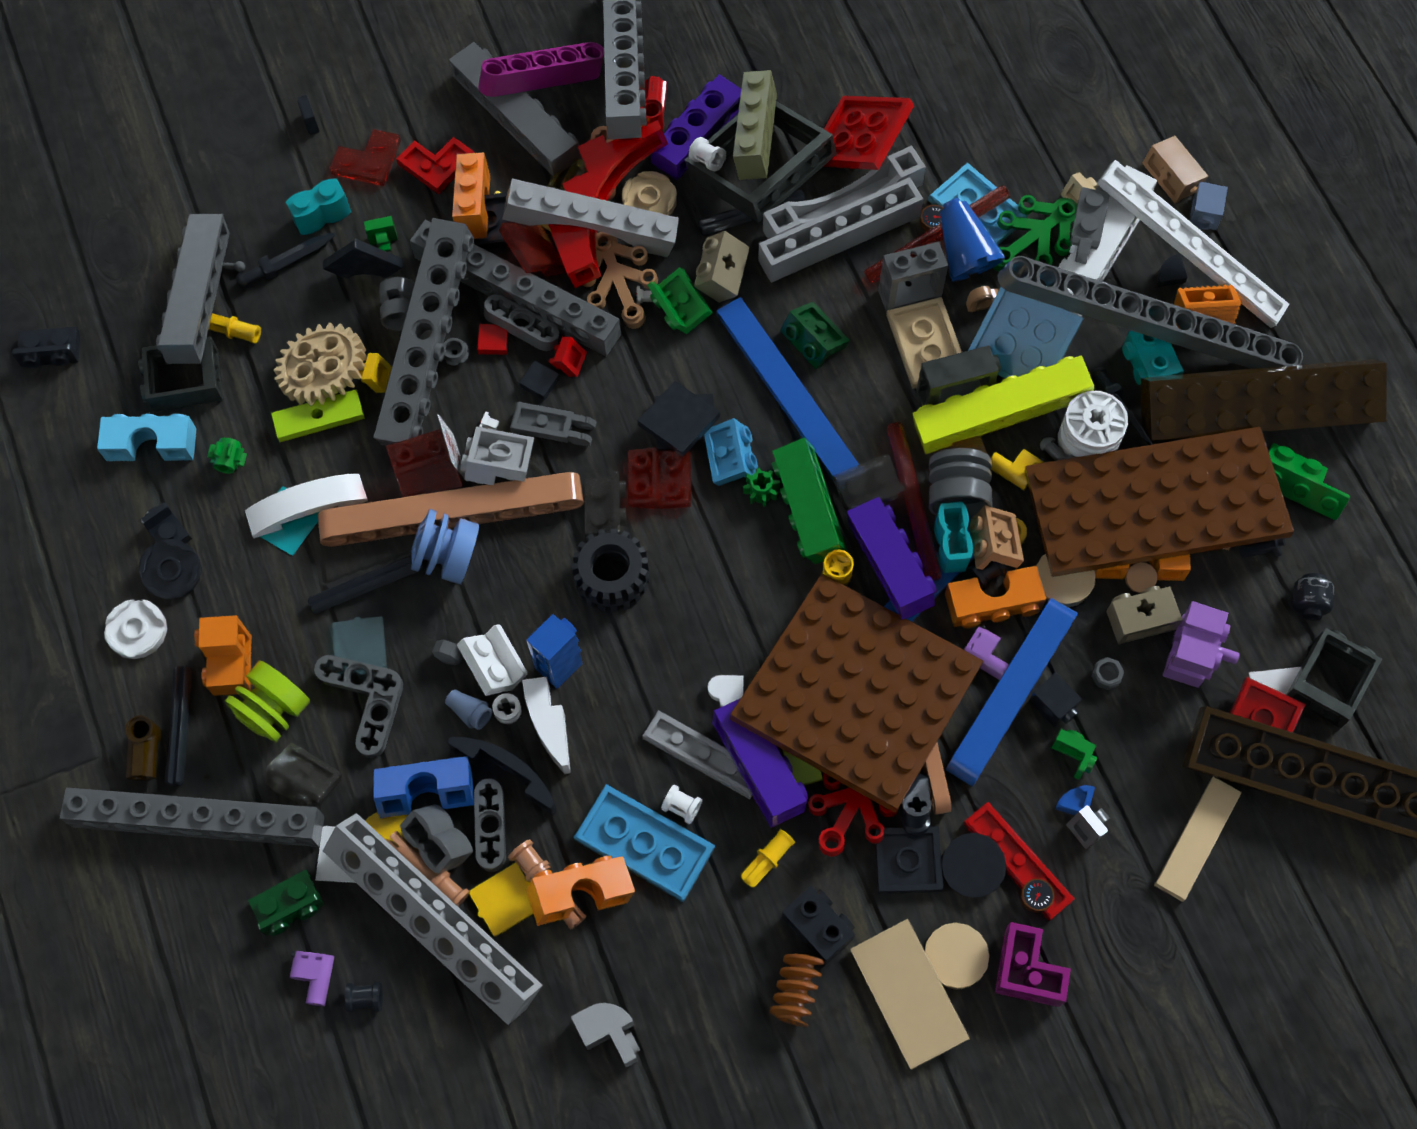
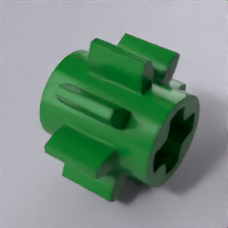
M220 438L216 445L210 444L207 458L211 459L210 463H213L215 470L232 474L238 469V466L244 467L247 454L243 453L244 448H241L242 444L232 438Z
M757 468V472L753 475L746 474V482L748 484L743 486V494L751 495L750 504L757 502L762 503L763 507H765L766 502L770 499L777 500V492L775 490L780 488V481L772 479V470L765 472Z

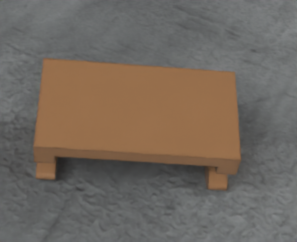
M1176 136L1152 145L1142 162L1174 203L1194 194L1197 189L1196 185L1199 182L1206 181L1208 178L1206 172Z

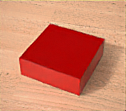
M479 324L478 353L507 355L509 332L495 324Z

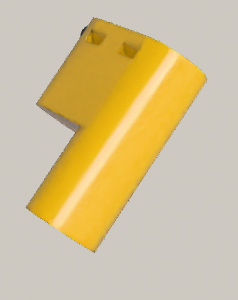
M1023 449L1015 461L1011 462L995 452L991 457V470L1022 490H1025L1028 486L1024 472L1025 466L1044 463L1045 459L1042 457L1039 459Z

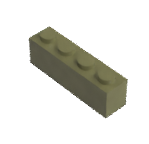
M771 70L744 72L733 151V159L739 180L767 178L777 98Z

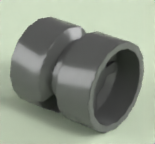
M394 277L380 283L379 296L380 303L382 304L380 314L381 323L385 328L398 331L403 330L415 282L411 279Z

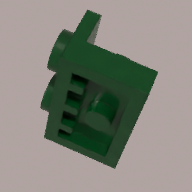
M813 301L790 311L780 329L781 333L815 369L822 366L827 356L845 349L850 341Z
M306 869L248 900L258 921V929L266 936L269 934L276 936L283 933L289 928L288 924L299 918L300 920L311 918L318 913V908L324 905Z

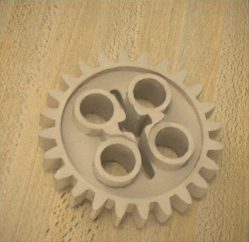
M329 323L326 329H323L318 324L316 331L312 332L310 328H307L305 336L297 333L296 337L298 340L296 342H287L290 348L280 350L283 358L276 359L279 367L274 369L277 375L275 377L276 382L284 395H287L291 401L296 399L299 405L307 401L312 406L318 399L320 404L324 405L327 397L335 401L336 393L339 392L345 395L344 388L346 386L354 388L355 385L352 380L362 378L359 370H364L365 367L363 361L367 360L366 348L358 334L353 333L350 327L344 329L343 325L339 324L334 328L332 323Z

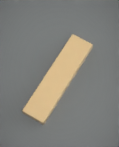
M1215 777L1210 779L1154 886L1182 902L1186 900L1242 792Z

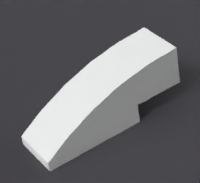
M547 677L522 680L527 707L542 745L564 774L570 773L565 714L562 705L551 706L550 686Z

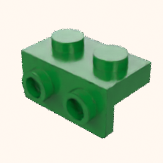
M680 267L660 284L657 285L651 281L647 285L652 292L650 295L651 300L658 308L664 310L666 313L664 319L673 330L678 329L688 334L713 313L697 288L694 287L685 270Z

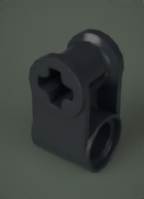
M927 773L918 774L899 807L903 829L913 835L923 834L930 827L931 799Z

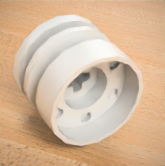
M1087 391L1077 395L1069 403L1058 432V446L1066 456L1073 454L1075 457L1117 451L1128 426V415L1122 402L1113 395L1103 391Z

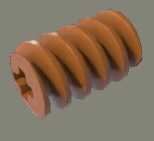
M805 954L784 955L783 962L789 967L780 969V975L787 980H779L776 985L783 993H775L773 996V1000L779 1006L770 1007L769 1012L785 1023L799 1027H808L809 1025L800 1020L801 1017L811 1016L812 1014L811 1011L804 1007V1004L815 1002V999L809 996L807 992L818 990V986L811 982V978H820L822 975L814 969V965H824L825 962Z

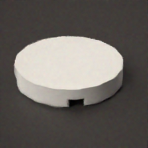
M133 599L119 604L107 616L104 631L105 639L114 652L124 658L138 659L147 657L160 647L167 633V623L161 610L156 605L147 600L135 601Z

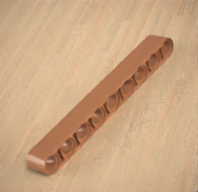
M565 472L526 478L525 482L513 480L494 483V485L487 484L326 509L318 513L320 543L324 546L333 547L416 534L419 524L424 520L429 509L437 511L434 524L438 526L443 514L449 515L448 529L454 528L460 518L483 524L577 509L584 504L580 476L574 472Z

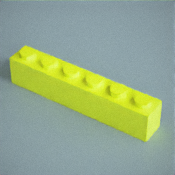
M1082 355L1075 358L1069 356L1059 360L1057 364L1048 367H1036L1028 374L1019 377L1009 376L1003 379L1001 383L993 386L983 385L976 388L972 393L963 396L953 395L943 403L924 405L912 413L914 425L924 452L928 454L1067 407L1077 395L1087 391H1094V384Z

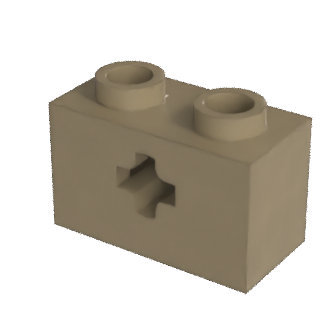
M726 231L708 237L703 244V254L696 270L697 276L694 287L719 303L737 296L750 247Z
M1159 586L1149 587L1143 590L1142 594L1131 596L1130 593L1121 594L1113 599L1106 611L1118 644L1174 631L1183 620L1170 586L1162 589Z

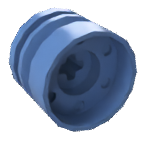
M429 509L426 517L419 524L411 550V570L418 572L422 560H428L425 574L430 575L438 563L442 565L441 579L461 584L472 556L479 524L460 518L454 529L451 530L448 529V514H443L438 526L434 524L437 511Z

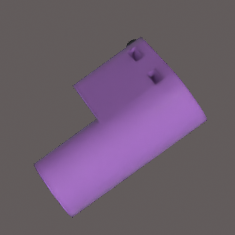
M981 624L964 650L983 660L980 667L981 670L1001 680L1009 664L992 655L1001 638L986 630L985 626Z
M292 951L291 957L293 962L289 978L310 982L306 1004L325 1006L334 956Z

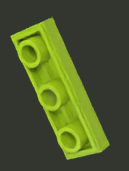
M357 390L348 391L345 395L337 394L335 395V401L327 397L324 405H321L316 400L312 406L305 403L271 413L279 442L365 419Z

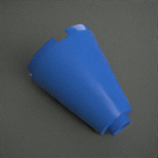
M955 198L943 204L944 209L940 211L952 282L969 278V275L977 272L981 274L1003 262V259H1005L1003 252L967 201L960 202L959 198Z

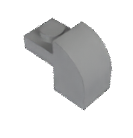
M599 1003L571 1016L587 1050L612 1038L626 1067L638 1061L634 1053L640 1051L632 1033L630 1032L625 1035L623 1032L634 1026L632 1018L625 1010L614 1004Z

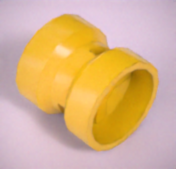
M833 550L824 559L822 573L846 586L852 578L853 558L844 550Z

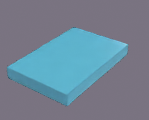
M966 163L929 195L928 199L932 205H940L944 207V203L955 198H959L960 202L967 201L997 245L1016 230L1013 228L1003 230L998 226L997 219L1001 212L1008 210L1013 212L1016 217L1028 218V215L1022 214L1018 210V205L969 163ZM1002 218L1005 223H1011L1010 219Z

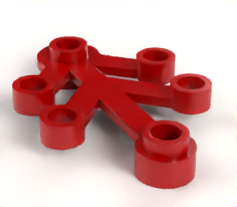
M824 773L823 784L825 788L837 790L842 783L838 780L835 783L828 782L827 778L830 776ZM852 788L826 795L815 794L809 799V811L815 816L824 815L827 808L846 803L834 827L823 830L819 836V848L827 856H837L843 851L845 846L844 835L859 808L866 825V839L871 843H879L884 838V827L878 822L871 800ZM815 802L824 804L820 809L814 808L812 805ZM879 804V810L883 816L893 817L897 814V812L894 813L891 810H887ZM871 829H878L881 833L877 836H872L869 831ZM834 841L838 845L836 848L830 849L826 844Z

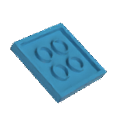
M1000 287L969 350L989 345L992 354L997 355L1000 361L1001 371L998 372V375L1003 378L1009 376L1019 377L1028 374L1036 367H1048L1057 364L1059 360L1063 359L1084 318L1071 311L1006 291Z

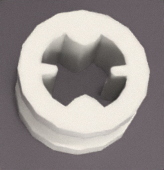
M504 693L497 696L492 705L493 712L499 722L512 724L519 719L521 705L517 697L513 694ZM505 702H509L510 706H515V709L511 708L512 713L509 715H505L504 711H499V708L503 709L502 704Z

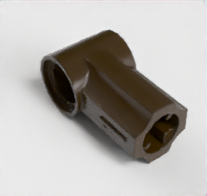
M143 715L134 716L127 722L125 727V734L128 738L126 778L129 780L150 781L156 779L157 749L162 738V731L148 717ZM149 726L148 734L139 739V731L143 727Z

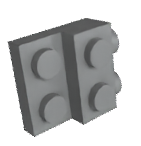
M476 426L473 438H467L465 454H463L460 472L465 473L464 480L478 484L494 485L497 476L508 480L525 482L534 437Z

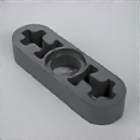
M491 295L485 300L484 317L487 321L507 330L510 334L540 350L549 351L557 345L559 329L555 324L504 296ZM525 319L529 325L519 327L513 321Z
M484 779L476 785L474 790L476 860L483 870L495 872L501 869L506 861L504 792L496 780ZM489 787H492L493 791L497 793V795L492 796L493 809L499 807L498 811L487 810V801L484 796H481V794L487 792ZM488 817H494L499 821V827L493 833H485L481 829L483 820ZM487 841H493V849L496 854H499V857L494 858L492 864H489L487 859L483 858V855H487L489 852Z

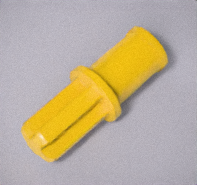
M212 313L209 330L226 334V337L230 339L236 337L255 344L258 342L261 335L260 326L238 321V318L234 316L228 318Z
M780 829L763 850L759 849L757 851V857L741 873L742 880L750 887H756L772 868L778 867L777 862L795 844L793 838Z

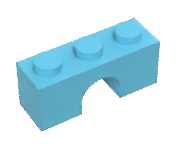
M176 413L170 416L143 414L141 417L114 414L112 417H101L97 449L106 461H135L136 451L141 443L147 440H157L156 449L164 461L193 460L197 428L190 417Z

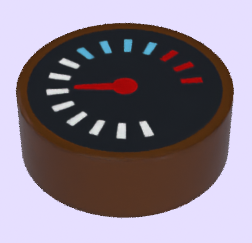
M929 205L923 209L920 217V225L923 230L931 234L943 232L940 211L944 207Z
M1043 879L1028 881L1020 894L1024 907L1034 913L1046 911L1052 905L1055 896L1052 886Z

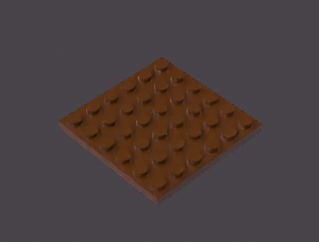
M822 573L730 714V720L896 813L982 666L983 660L906 618L901 619L895 612Z

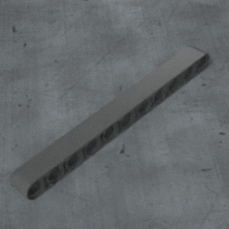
M1024 256L1014 257L998 274V282L1006 291L1251 369L1300 365L1303 360L1301 349L1294 343ZM1013 271L1017 272L1019 278L1013 274ZM1040 279L1046 283V286L1041 283ZM1067 288H1069L1074 295H1072Z

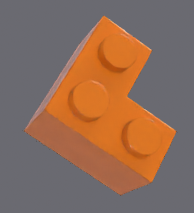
M237 615L199 618V629H195L194 639L196 647H199L204 656L207 657L206 668L202 669L203 686H206L213 696L238 694L235 691L237 686L244 687L250 691L251 683L246 677L251 670L252 636Z

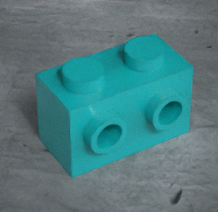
M1128 332L1122 345V350L1125 358L1131 361L1134 368V378L1138 385H1141L1142 377L1180 375L1183 373L1184 370L1171 343L1138 332Z

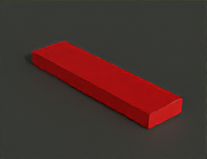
M989 802L964 821L963 824L971 833L986 835L998 843L1005 854L1006 873L1021 890L1032 879H1043L1052 886L1055 895L1054 901L1046 911L1042 912L1049 921L1075 899Z

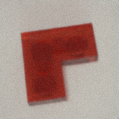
M373 129L365 152L338 146L330 167L332 175L384 186L401 142L399 134Z

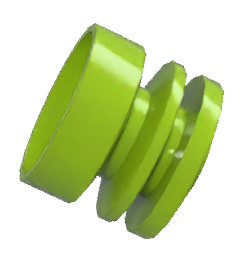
M259 660L246 675L249 682L255 688L249 691L244 687L237 686L235 691L244 701L241 702L229 695L224 702L233 711L235 717L257 735L266 737L276 743L281 735L272 725L275 724L283 730H287L289 725L281 714L285 711L292 716L298 717L310 703V699L284 675L267 663Z

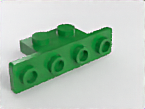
M1273 443L1268 452L1282 495L1333 520H1337L1348 503L1350 495L1323 483L1328 468L1322 466L1317 460L1307 459L1294 453L1289 447Z

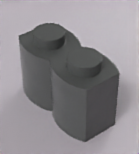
M433 804L413 810L400 824L405 839L413 847L419 849L424 863L437 874L461 866L473 852L467 837L460 830L454 828L450 816L439 805Z

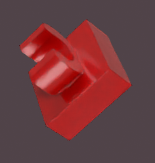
M562 337L560 344L554 346L556 351L554 359L551 358L548 362L556 369H561L568 377H578L587 352L572 337Z

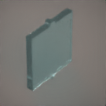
M382 616L365 619L355 617L354 620L332 623L334 656L387 668ZM335 669L337 674H344V672ZM356 670V671H355V672H359L360 674H364V673H365L364 670Z

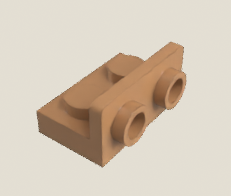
M984 505L969 522L976 568L983 570L991 561L1018 568L1024 559L1015 514Z

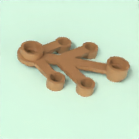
M599 232L596 236L597 262L600 267L604 260L607 269L596 291L588 295L587 301L603 309L606 305V296L614 282L624 306L621 315L625 325L631 329L639 328L645 323L646 315L642 306L634 303L624 278L641 283L645 288L649 289L647 285L651 281L658 284L657 274L652 269L640 271L620 264L615 258V255L631 259L635 265H644L648 261V254L643 246L631 248L619 244L616 237ZM603 242H608L605 246H599ZM638 253L644 254L641 258H635V255ZM648 276L654 277L649 282L644 281L645 278ZM596 279L582 286L591 287L595 284ZM595 298H601L599 303H592ZM637 311L636 315L628 316L630 312Z

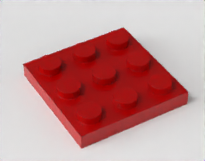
M842 96L824 128L833 134L837 155L823 167L879 170L914 108L912 100L910 98Z

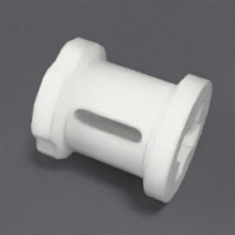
M699 137L690 146L689 158L694 162L704 163L707 169L715 172L722 167L726 159V151L718 146L710 145L706 138Z
M673 785L666 795L661 808L665 812L668 810L685 818L686 823L691 824L700 809L702 799L699 797L694 799L679 791L678 786Z

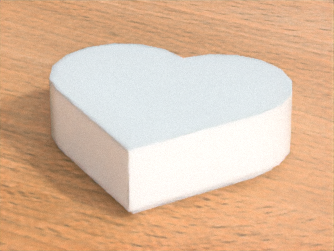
M719 675L711 678L708 683L710 697L720 701L721 707L740 699L743 696V676Z

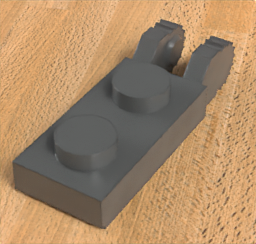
M517 402L510 430L512 433L566 443L569 441L575 445L589 446L592 442L591 436L571 431L572 425L580 429L593 430L596 426V420L591 417L576 415L571 411Z

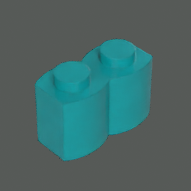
M337 179L322 181L312 190L298 192L286 201L292 219L301 235L314 233L320 230L326 223L340 221L351 213L345 192Z
M963 502L941 503L934 522V534L940 544L938 562L944 573L965 572L973 553L972 538L967 531L969 515Z

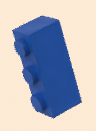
M552 614L526 641L535 670L543 677H547L548 682L558 689L583 663L580 655L581 649L578 646L579 639L575 634L577 632L576 628L566 618L560 620Z

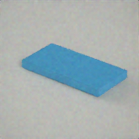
M607 784L574 836L575 841L601 856H611L612 859L623 856L629 872L683 903L715 849L714 844Z

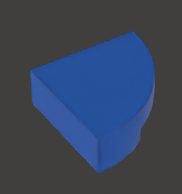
M1083 785L1069 790L1060 798L1055 809L1076 815L1087 805L1090 808L1095 787Z

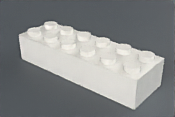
M1126 165L1125 168L1152 191L1154 190L1157 182L1156 179ZM1110 195L1102 237L1097 250L1090 249L1087 263L1083 264L1075 262L1078 246L1072 245L1069 250L1071 254L1068 259L1064 258L1058 268L1103 282L1140 219ZM1067 288L1068 291H1069L1072 295H1074L1073 292H1072L1069 288Z

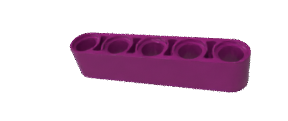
M587 42L489 58L482 62L478 88L482 94L496 97L594 80L601 73L604 48L598 43Z

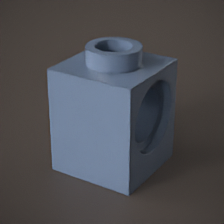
M1199 182L1193 196L1189 221L1200 229L1217 230L1223 217L1228 187Z

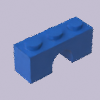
M468 756L374 769V801L379 818L410 814L412 801L418 795L426 792L438 794L443 809L474 805L473 775Z

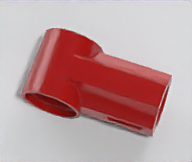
M650 76L649 79L645 80V88H643L645 90L646 107L640 108H646L647 124L658 120L663 130L667 81H663L660 77Z

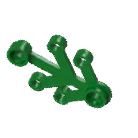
M1025 195L1018 203V210L1022 214L1028 215L1035 212L1050 216L1045 220L1016 217L1013 212L1008 210L1001 212L997 219V224L1001 229L1009 230L1013 228L1028 230L1029 232L1009 247H999L1003 254L1008 257V260H1003L1002 263L993 269L1000 272L1016 255L1036 240H1038L1035 260L1044 259L1047 264L1052 265L1053 259L1049 254L1050 231L1058 224L1059 238L1054 249L1060 256L1068 255L1072 246L1070 242V226L1074 223L1078 204L1070 198H1060L1054 204L1038 202L1033 196ZM1023 202L1030 203L1031 208L1025 207ZM1062 208L1068 209L1070 213H1065ZM1002 218L1010 219L1011 223H1005ZM1060 243L1066 244L1068 249H1062Z

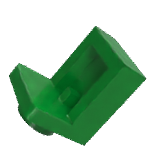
M1060 730L1052 749L1080 761L1074 778L1079 780L1084 772L1090 774L1097 760V757L1092 755L1096 747L1095 744L1085 740L1084 736L1077 731Z

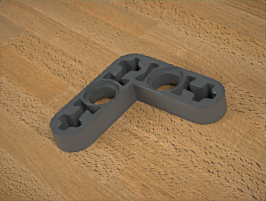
M333 655L321 657L317 660L314 671L322 683L369 695L355 744L360 753L367 758L380 756L386 747L403 691L401 677L396 671ZM333 663L336 670L344 672V681H341L342 676L337 673H330L329 677H326V674L322 671L323 668H329L330 664ZM356 670L367 672V679L363 684L355 685L351 682V675ZM374 673H377L375 676L377 680L387 682L389 677H392V681L396 686L389 687L388 691H385L383 685L374 683ZM377 706H385L388 709V715L382 721H374L371 717V712ZM368 724L375 728L383 729L382 732L376 729L374 739L378 742V745L372 746L370 750H367L366 745L363 744L364 740H370L373 731L371 728H367Z

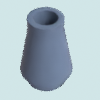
M457 689L452 690L445 700V704L469 728L480 730L491 718L492 709L488 707L487 702L461 693Z

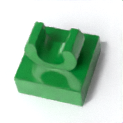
M392 216L364 221L370 245L377 244L379 249L386 252L391 251L390 242L398 240Z

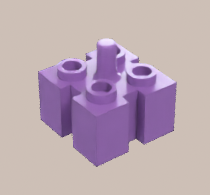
M1192 601L1186 609V613L1182 615L1183 620L1175 631L1173 645L1163 676L1199 688L1204 679L1210 680L1213 670L1217 671L1221 660L1236 664L1239 653L1220 647L1221 642L1225 643L1230 631V625L1226 624L1229 613Z

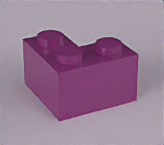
M1013 922L1009 923L1005 929L995 993L1060 1007L1066 1002L1071 969L1038 962L1043 929Z

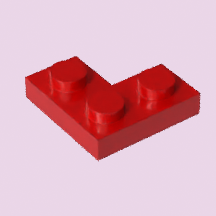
M453 137L434 155L414 140L396 160L400 167L437 194H440L455 179L457 154L474 153V151Z

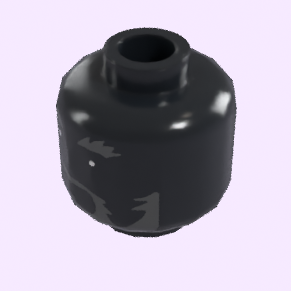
M1318 573L1304 574L1301 579L1294 583L1292 607L1297 613L1302 614L1304 619L1320 620L1323 615H1327L1333 610L1334 585L1331 581L1327 580L1325 575Z

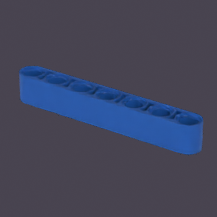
M1053 598L1049 600L945 771L968 785L974 786L1077 617L1078 613Z

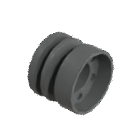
M970 448L946 449L932 455L929 459V481L932 484L929 488V510L931 513L937 515L941 503L963 502L970 519L984 505L992 507V488L989 485L992 478L990 471L992 459L990 456L980 450Z

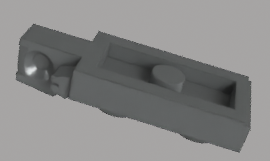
M1081 188L1070 238L1071 245L1078 246L1075 262L1086 264L1090 249L1097 250L1099 247L1110 197L1105 191Z

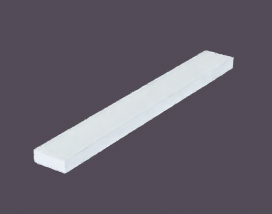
M1114 160L1097 182V185L1222 287L1224 285H1233L1241 304L1270 328L1277 325L1289 306L1288 302L1118 161Z

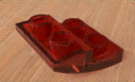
M516 222L502 223L499 232L526 273L542 271L545 277L567 273L558 249L542 226H529Z
M442 428L386 446L403 497L454 490L462 487L457 469L452 464Z
M657 447L628 450V505L630 507L654 509L691 507V452L688 451L682 457L673 450L659 452Z

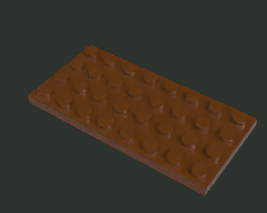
M1261 427L1025 466L1024 472L1052 577L1289 538L1294 533Z

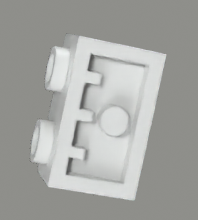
M494 625L485 635L463 638L457 644L485 696L512 691L527 675V670L501 625Z

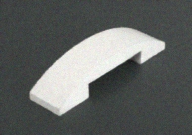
M345 474L321 478L290 487L257 502L246 509L245 513L252 536L257 538L281 530V524L335 506L344 507L367 502L368 499L360 475Z

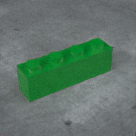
M804 437L773 450L775 461L772 462V466L776 476L781 478L784 486L780 488L784 502L790 505L792 514H789V520L794 531H798L800 540L797 541V546L802 557L808 558L816 565L823 562L826 555L833 550L840 549L848 552L814 446Z

